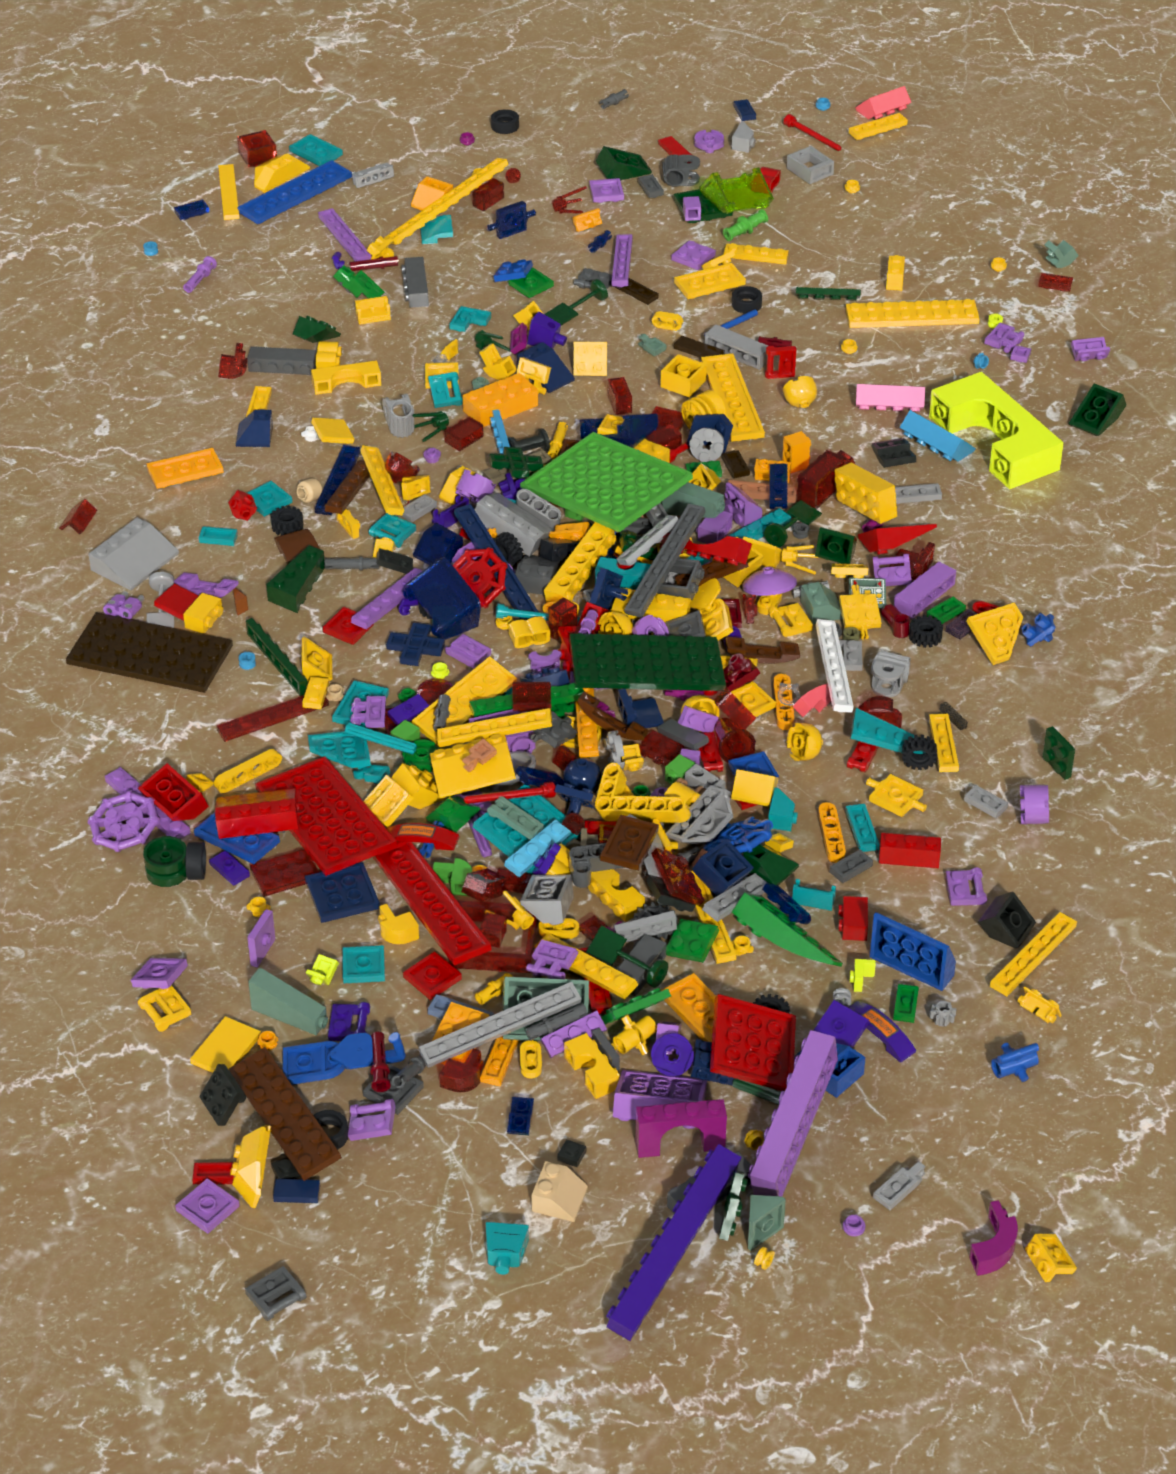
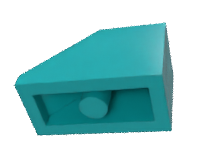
M775 787L768 819L773 823L772 829L791 831L793 824H797L798 812H795V803L779 788Z

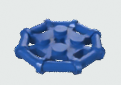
M748 817L746 820L732 824L728 823L711 842L706 843L704 849L709 852L725 839H728L740 853H750L753 851V848L771 839L773 823L769 819L759 820L754 817Z

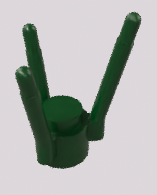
M483 330L475 336L476 347L480 350L494 343V345L511 352L510 348L491 339L492 337L502 340L503 336L487 333Z
M442 411L412 415L413 417H433L430 421L414 425V428L429 424L438 428L423 438V442L440 431L446 430V426L449 425L448 416Z

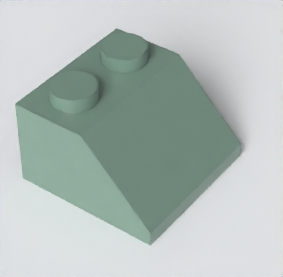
M820 582L801 585L800 602L812 624H816L817 619L832 621L842 619L839 599L835 592Z

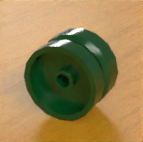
M162 836L153 839L145 846L143 851L145 872L152 884L160 887H171L185 881L187 878V847L182 840L172 836Z

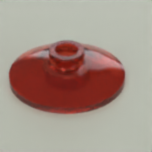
M429 679L419 685L417 694H420L431 705L440 695L452 688L453 685L444 679Z

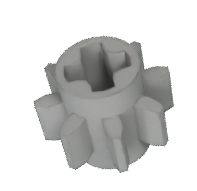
M940 1000L937 1004H932L930 1019H934L935 1025L946 1027L950 1022L954 1023L956 1008H952L951 1002Z

